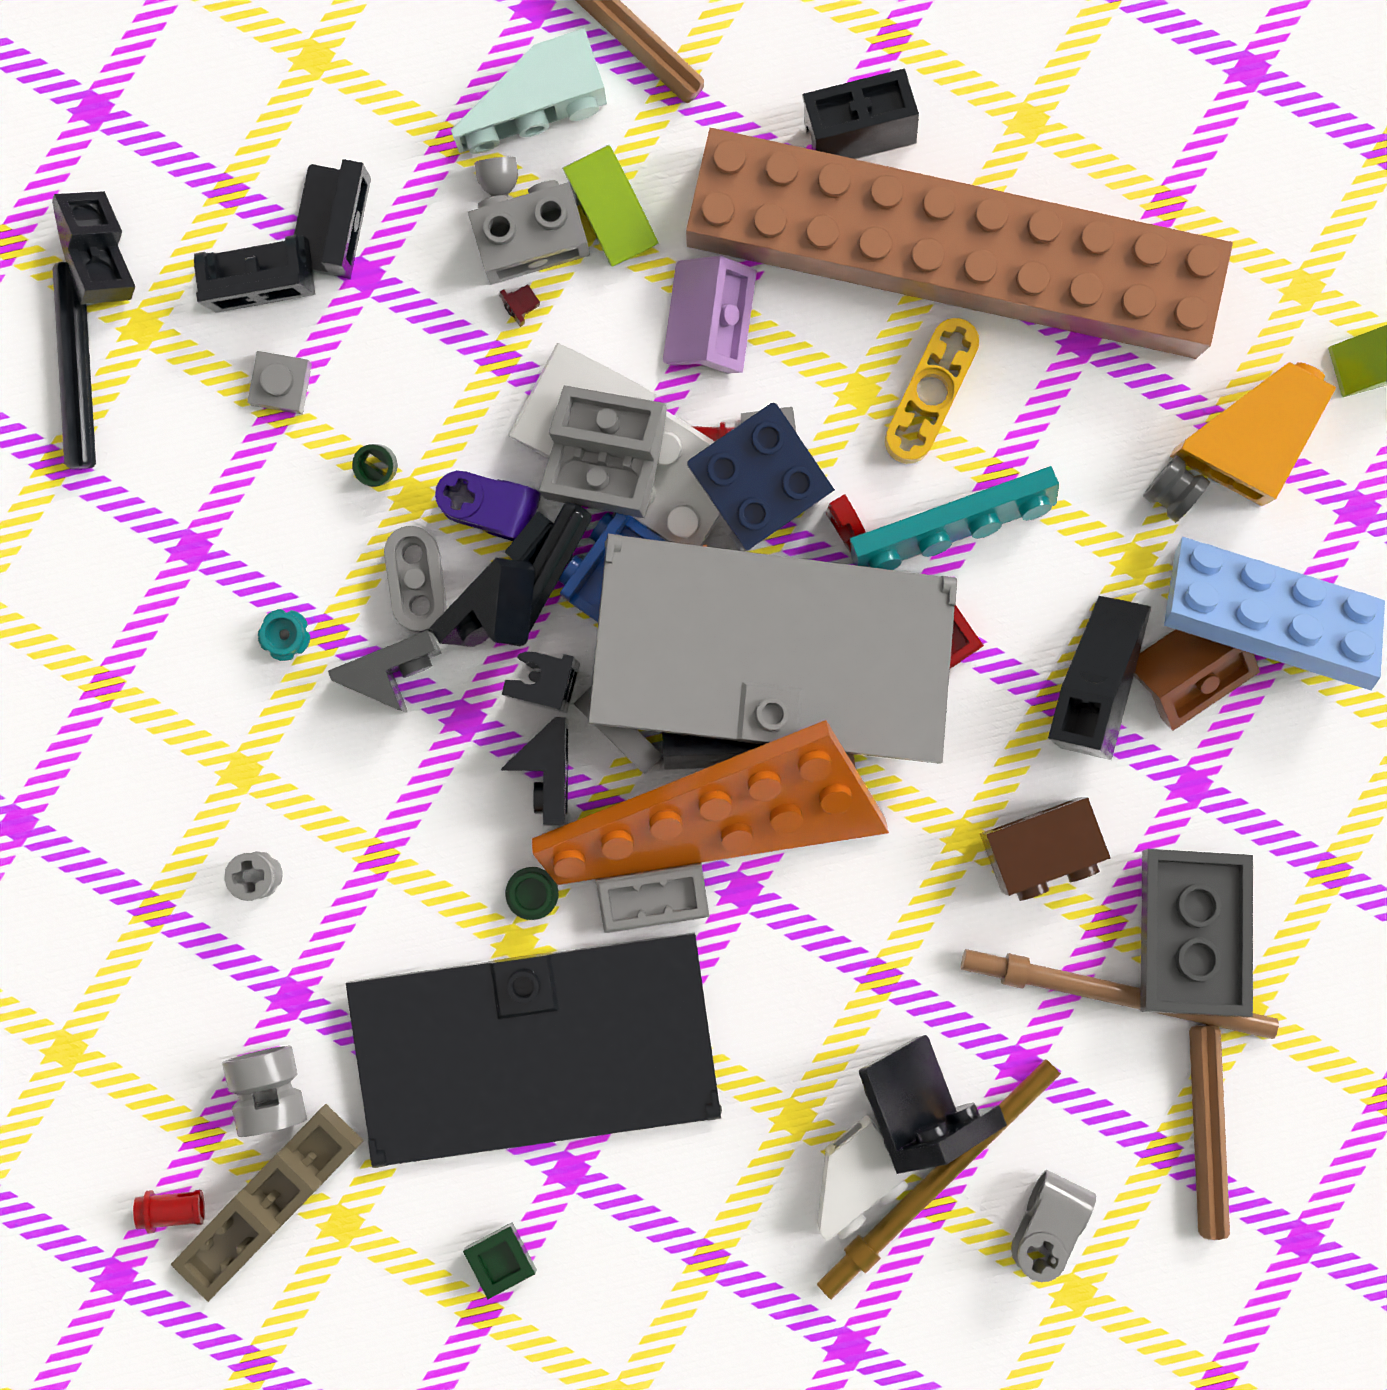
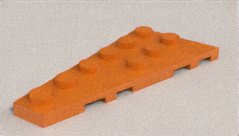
M824 720L532 838V852L556 884L561 885L888 834L889 830L884 814L827 720Z

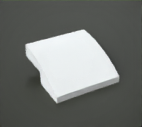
M556 343L508 436L549 459L554 444L549 435V430L564 385L654 401L657 394L613 369L563 344Z

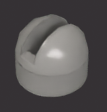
M495 157L479 160L474 163L478 184L489 195H507L515 187L518 179L516 157Z

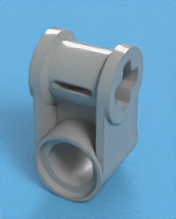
M1044 1170L1032 1190L1026 1212L1011 1244L1012 1258L1026 1276L1042 1283L1052 1281L1061 1275L1078 1237L1086 1228L1093 1213L1097 1197L1096 1193L1049 1170ZM1044 1242V1247L1050 1252L1047 1260L1038 1258L1034 1262L1027 1254L1030 1246L1040 1248Z

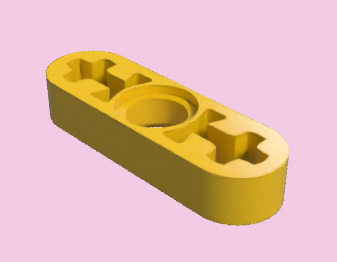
M950 318L941 322L936 327L885 434V447L889 455L900 463H916L928 454L979 348V335L976 328L967 320ZM954 332L963 335L961 344L968 348L967 352L958 350L948 368L949 370H957V377H954L944 367L927 364L929 358L937 364L940 363L947 348V344L940 340L941 336L950 338ZM934 377L944 383L947 394L942 403L927 405L920 400L917 394V385L924 378ZM907 405L922 416L936 418L934 425L926 418L924 419L917 433V438L923 442V446L913 445L909 452L900 448L902 439L895 435L896 430L905 432L915 416V413L905 412Z

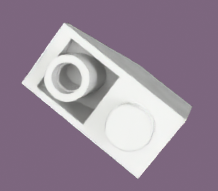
M868 1114L825 1149L817 1224L819 1232L826 1242L836 1234L840 1239H843L856 1231L866 1219L863 1213L878 1201L882 1205H886L896 1199L908 1186L905 1179L912 1175L911 1172L896 1174L881 1131Z

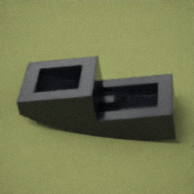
M105 191L54 194L52 204L58 235L80 304L131 300L136 286L118 247L122 229Z

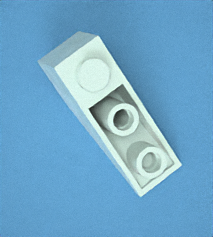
M585 28L534 44L451 129L459 153L468 150L472 154L484 153L497 147L501 139L519 134L520 137H532L546 131L549 128V123L567 117L571 121L583 120L596 114L600 106L606 105L605 87Z

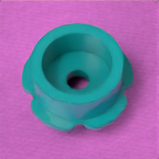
M282 609L271 611L265 616L258 631V642L261 648L265 651L268 650L271 657L279 661H289L294 658L295 654H302L310 643V634L306 631L308 626L307 620L302 614L294 610L285 612ZM282 630L289 632V637L286 640L280 638Z

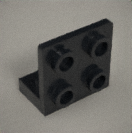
M927 1035L910 1040L859 1070V1076L864 1086L866 1097L870 1102L896 1174L947 1165L1007 1126L999 1105L977 1109L975 1102H970L955 1107Z

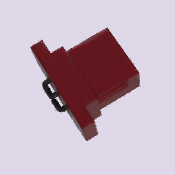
M528 284L508 294L505 289L499 293V297L504 303V308L520 327L525 324V315L540 306L539 299Z

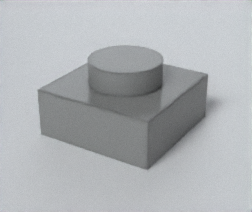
M257 351L247 402L255 407L303 415L312 363L308 359Z

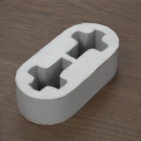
M591 686L573 703L587 718L589 716ZM595 725L644 774L663 757L637 729Z

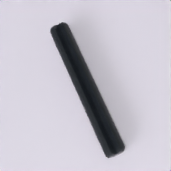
M59 262L54 264L52 271L64 464L66 467L74 470L90 469L96 465L87 304H80L66 262Z

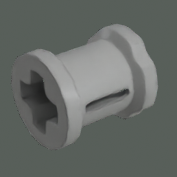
M260 851L235 856L228 863L224 874L227 890L234 897L242 901H253L271 896L281 884L283 878L280 862L272 858L269 853ZM252 867L256 870L262 869L264 880H260L256 884L254 882H245L244 872L252 870Z

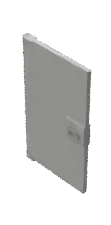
M607 534L588 724L765 745L827 720L840 744L848 754L941 764L943 763L957 578Z

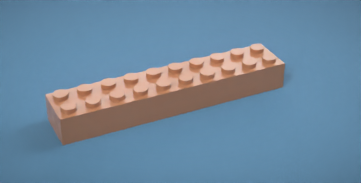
M709 127L686 228V245L689 248L1197 359L1211 347L1233 246L1231 241Z

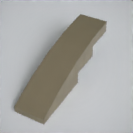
M325 1104L170 1265L209 1302L364 1140L336 1112Z

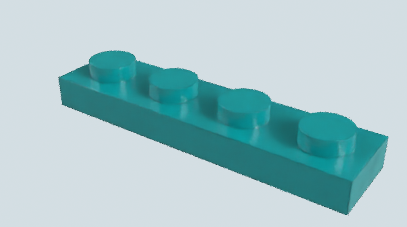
M1052 466L852 537L850 538L853 563L855 566L894 570L901 565L903 560L920 554L924 557L938 555L950 548L953 542L972 536L974 539H981L997 532L1002 527V524L1022 518L1024 521H1030L1047 514L1052 509V506L1057 504L1059 481Z

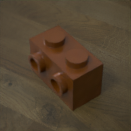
M1077 797L979 833L1001 893L1008 896L1017 894L1019 901L1031 899L1048 892L1047 882L1067 875L1071 883L1093 876L1100 872L1097 863L1111 859L1088 797Z

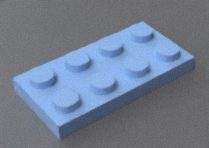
M1182 536L1175 549L1164 626L1372 691L1381 678L1385 614L1384 599Z

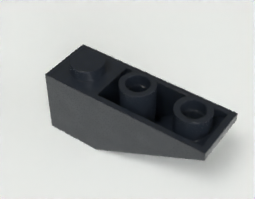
M1098 596L1061 686L1048 739L1060 749L1112 761L1151 606Z

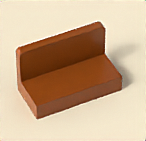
M1175 629L1139 654L1134 677L1151 693L1160 718L1174 731L1260 673L1253 653Z

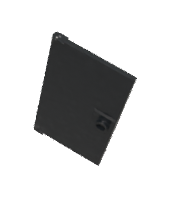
M695 932L497 959L488 962L347 981L345 983L372 1168L722 1119V1106L719 1103Z

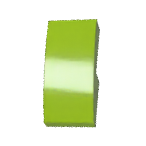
M610 144L562 167L584 216L588 218L610 266L614 267L659 244Z

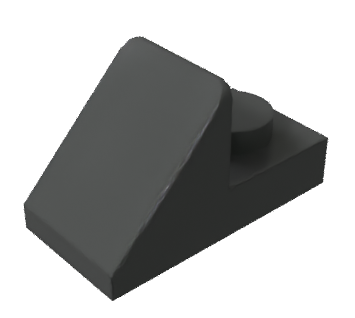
M424 631L330 669L328 674L333 682L407 713V707L393 673L400 671L402 677L406 678L423 672L433 666L430 658L442 653L435 635L429 631Z

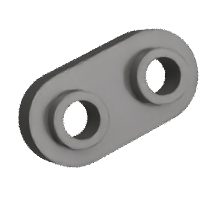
M404 526L395 530L388 537L384 547L393 615L399 624L410 631L422 633L424 631H431V625L447 610L440 551L436 540L426 530L417 526ZM412 545H417L422 549V558L417 563H407L404 557L406 549ZM418 597H426L430 602L429 611L422 616H416L412 611V603Z

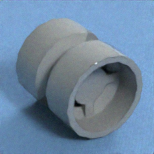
M291 1045L256 1051L222 1062L228 1092L238 1096V1101L232 1106L238 1137L270 1133L298 1125L307 1120L302 1091L293 1088L291 1081L298 1075ZM276 1088L277 1099L256 1104L254 1093Z

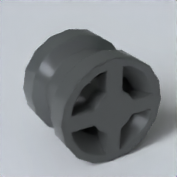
M1176 455L1152 481L1144 492L1143 497L1150 503L1159 502L1167 509V517L1176 523L1197 502L1209 486L1210 481L1203 475L1194 476L1186 469V461Z

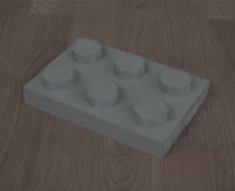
M1146 849L1142 851L1140 1012L1253 1017V855Z

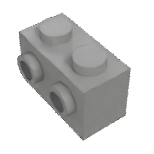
M556 180L540 182L528 189L529 194L508 199L506 195L489 197L478 203V209L467 211L490 285L590 256L588 242L570 182L560 185Z

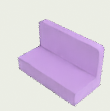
M721 255L679 260L675 266L663 362L672 366L701 364L728 374L743 373L757 269Z

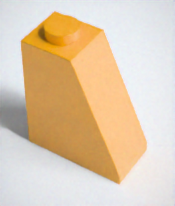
M1288 362L1177 445L1170 457L1174 458L1178 455L1186 461V466L1263 507L1277 499L1337 387L1324 381L1325 375L1319 369L1302 362H1297L1296 364Z

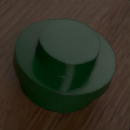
M526 867L511 876L506 885L505 898L508 907L516 916L525 920H538L553 911L558 902L559 889L546 870L539 867Z

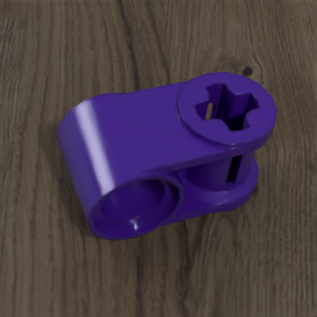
M456 470L447 473L439 480L436 486L435 498L438 507L449 520L480 529L485 533L502 539L514 541L537 513L541 493L536 489L511 481L494 480L467 471ZM462 485H467L468 492L475 499L473 503L464 502L460 510H455V505L448 497L449 492H459Z

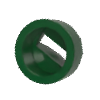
M368 444L361 447L355 453L352 461L355 477L362 484L370 487L389 483L395 477L398 468L396 455L389 447L382 444ZM371 454L388 466L387 473L371 462L366 461L368 456Z

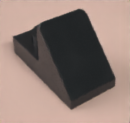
M496 557L431 625L430 628L439 644L475 647L490 638L495 643L524 646L529 638L535 569L530 562Z
M554 717L501 768V771H543V782H534V814H543V825L568 824L569 719L566 717Z

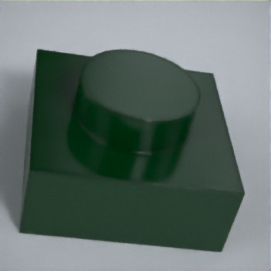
M513 1222L471 1243L463 1250L487 1299L535 1275L537 1271Z

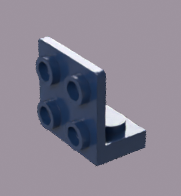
M776 403L768 404L687 461L688 468L732 532L729 535L740 551L750 550L835 491Z

